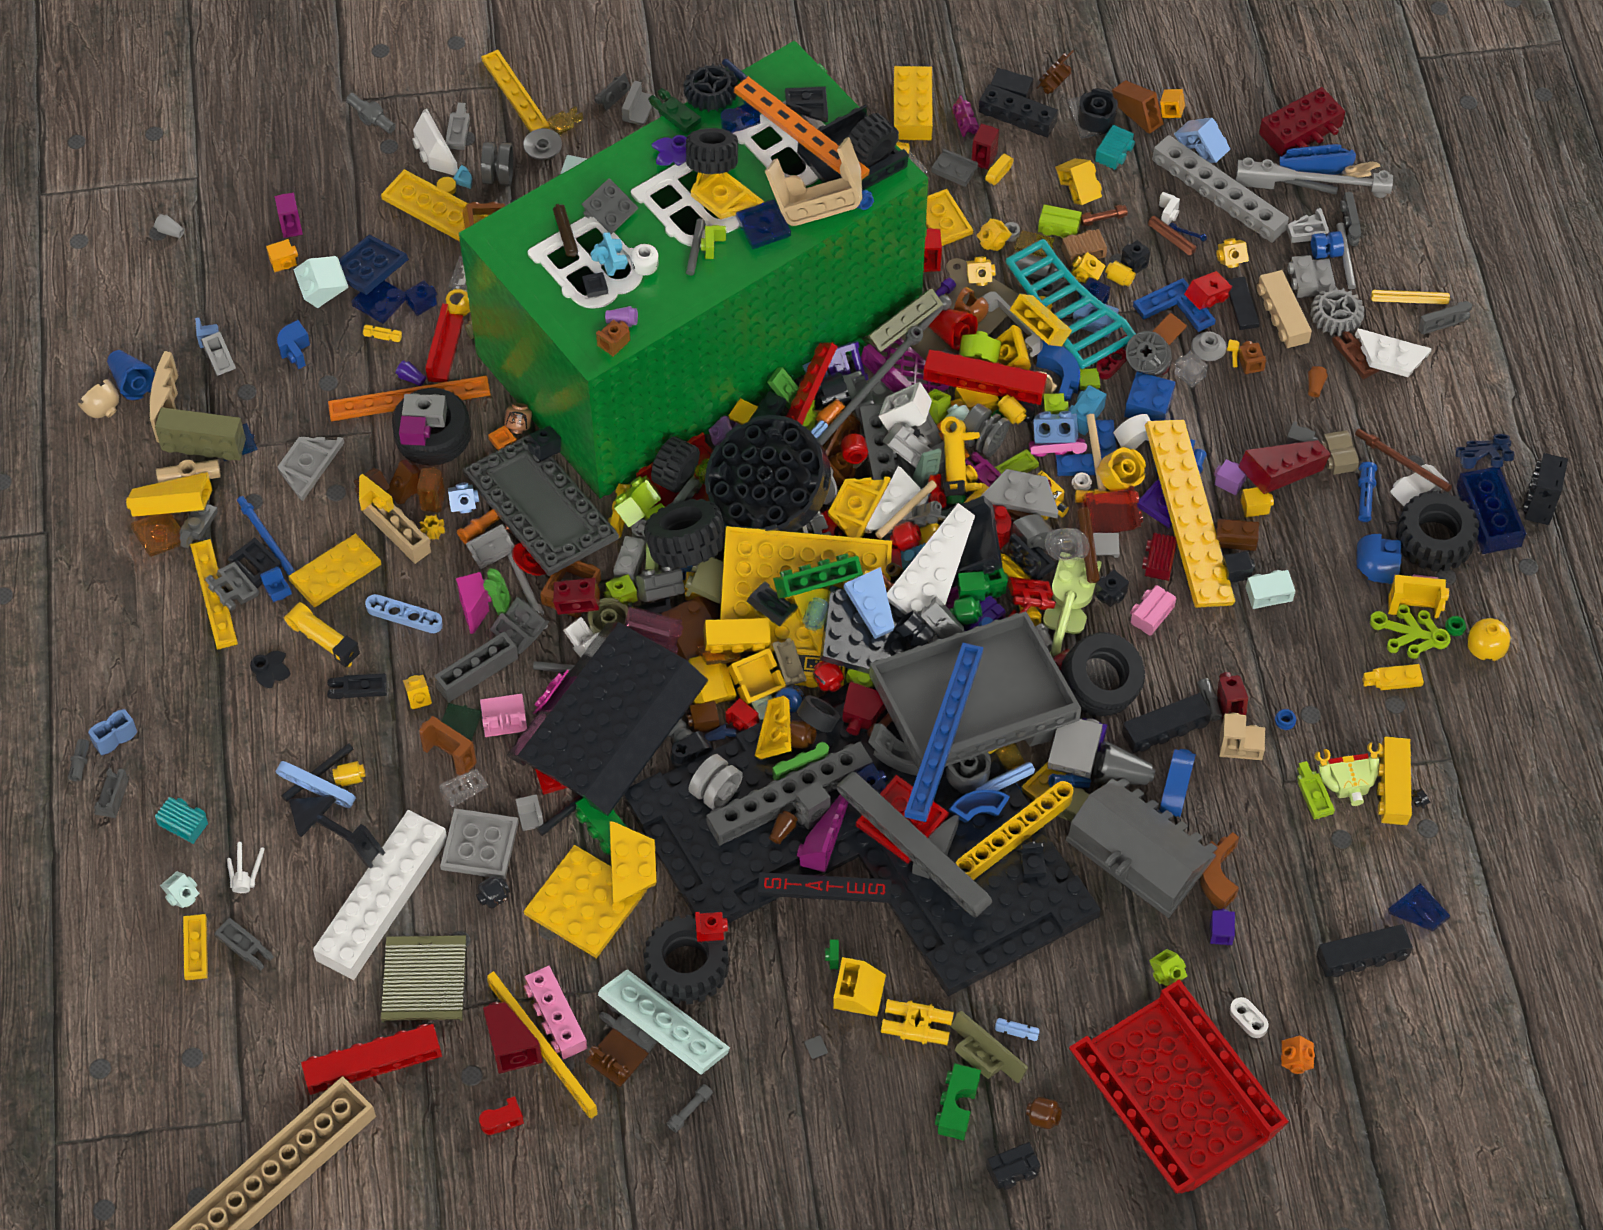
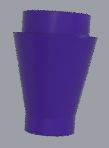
M403 360L395 372L398 378L418 386H422L426 380V376L410 361L406 362Z

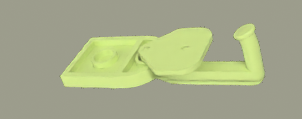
M1061 553L1052 583V597L1056 602L1055 608H1047L1043 617L1044 625L1049 629L1055 630L1050 651L1052 658L1061 653L1065 632L1079 634L1084 630L1087 616L1081 608L1091 602L1096 583H1089L1087 581L1084 558L1066 553ZM1097 561L1098 571L1100 572L1102 562Z

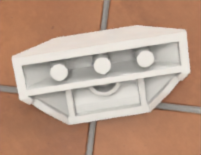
M424 109L413 129L415 137L412 138L413 144L416 149L421 151L419 152L423 163L427 162L430 169L455 176L458 171L457 162L428 109Z

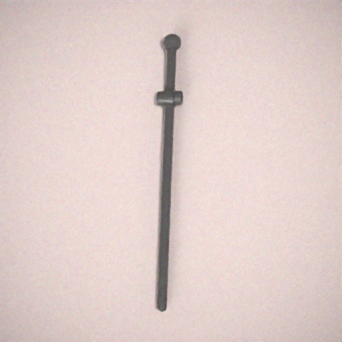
M947 295L939 296L943 303L941 307L927 316L918 326L911 327L908 330L906 340L820 435L817 440L821 445L830 438L911 345L920 343L924 330L940 312L951 307V299Z

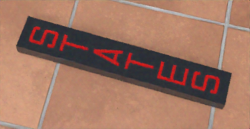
M759 872L758 896L891 903L892 880Z

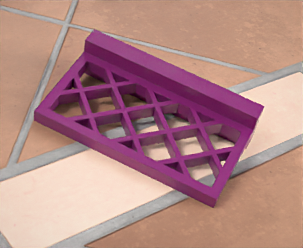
M900 337L892 344L897 343L900 346L904 340ZM870 344L864 347L861 355L862 363L874 375L890 358V353H894L897 348L891 347L892 344L882 351L887 352V356H882L876 347ZM909 347L901 356V359L895 363L900 365V369L893 366L881 381L893 393H896L918 383L916 378L923 379V373H918L917 368L924 369L926 361ZM904 356L912 357L914 362L904 360ZM903 366L914 367V372L903 370ZM904 376L913 377V382L908 381ZM927 381V384L921 383L924 389L927 390V393L934 389L943 392L949 388L948 385L940 384V386L930 385L929 381Z

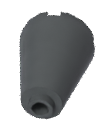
M1104 741L1101 744L1104 749L1103 752L1098 751L1093 775L1097 776V778L1093 779L1094 783L1107 784L1111 779L1119 781L1122 778L1128 780L1130 785H1147L1149 781H1153L1155 769H1152L1151 763L1110 742Z

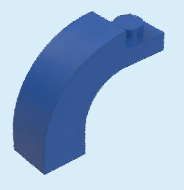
M1042 340L1043 348L1037 355L1036 367L1055 372L1062 380L1059 393H1064V401H1071L1073 393L1078 394L1080 368L1072 353L1063 346L1048 345Z
M1174 749L1160 806L1161 813L1168 810L1173 816L1181 817L1196 754L1189 750Z

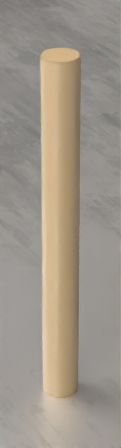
M1088 414L1086 417L1099 491H1107L1097 474V467L1102 459L1094 414Z
M931 480L875 533L876 536L882 539L937 487L936 483Z

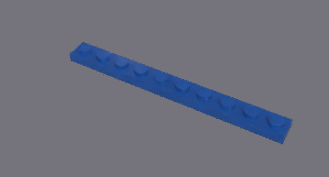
M962 643L905 810L906 818L923 822L927 821L983 654V647Z

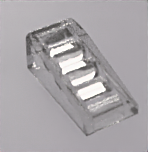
M478 769L439 785L441 794L451 808L488 787L487 782ZM476 777L480 784L476 785L472 779ZM468 781L472 787L468 788L465 783ZM460 785H461L462 788L464 789L463 791H460V790H459L458 787H459Z

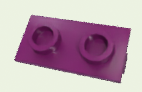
M959 96L953 105L952 111L962 137H965L967 132L976 134L979 125L976 118L973 117L974 113L971 104L967 100H963L962 96Z

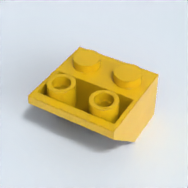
M842 957L834 994L833 1009L878 1017L886 974L865 961Z

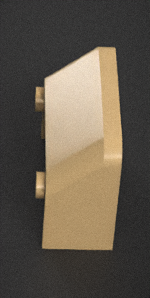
M849 137L845 138L837 149L842 162L840 165L842 178L806 188L800 177L795 175L784 176L778 158L774 159L765 170L766 176L787 224L797 226L853 210L859 206L862 201L861 166Z

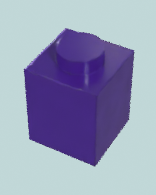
M1227 909L1213 910L1210 919V944L1232 945L1235 937V912L1228 911Z

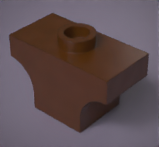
M401 460L389 484L390 488L387 489V493L392 496L398 505L403 504L410 496L421 492L427 477L416 465H411L407 460Z

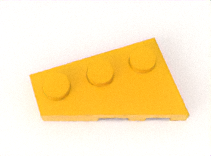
M785 696L768 700L755 756L759 759L791 751L790 702Z

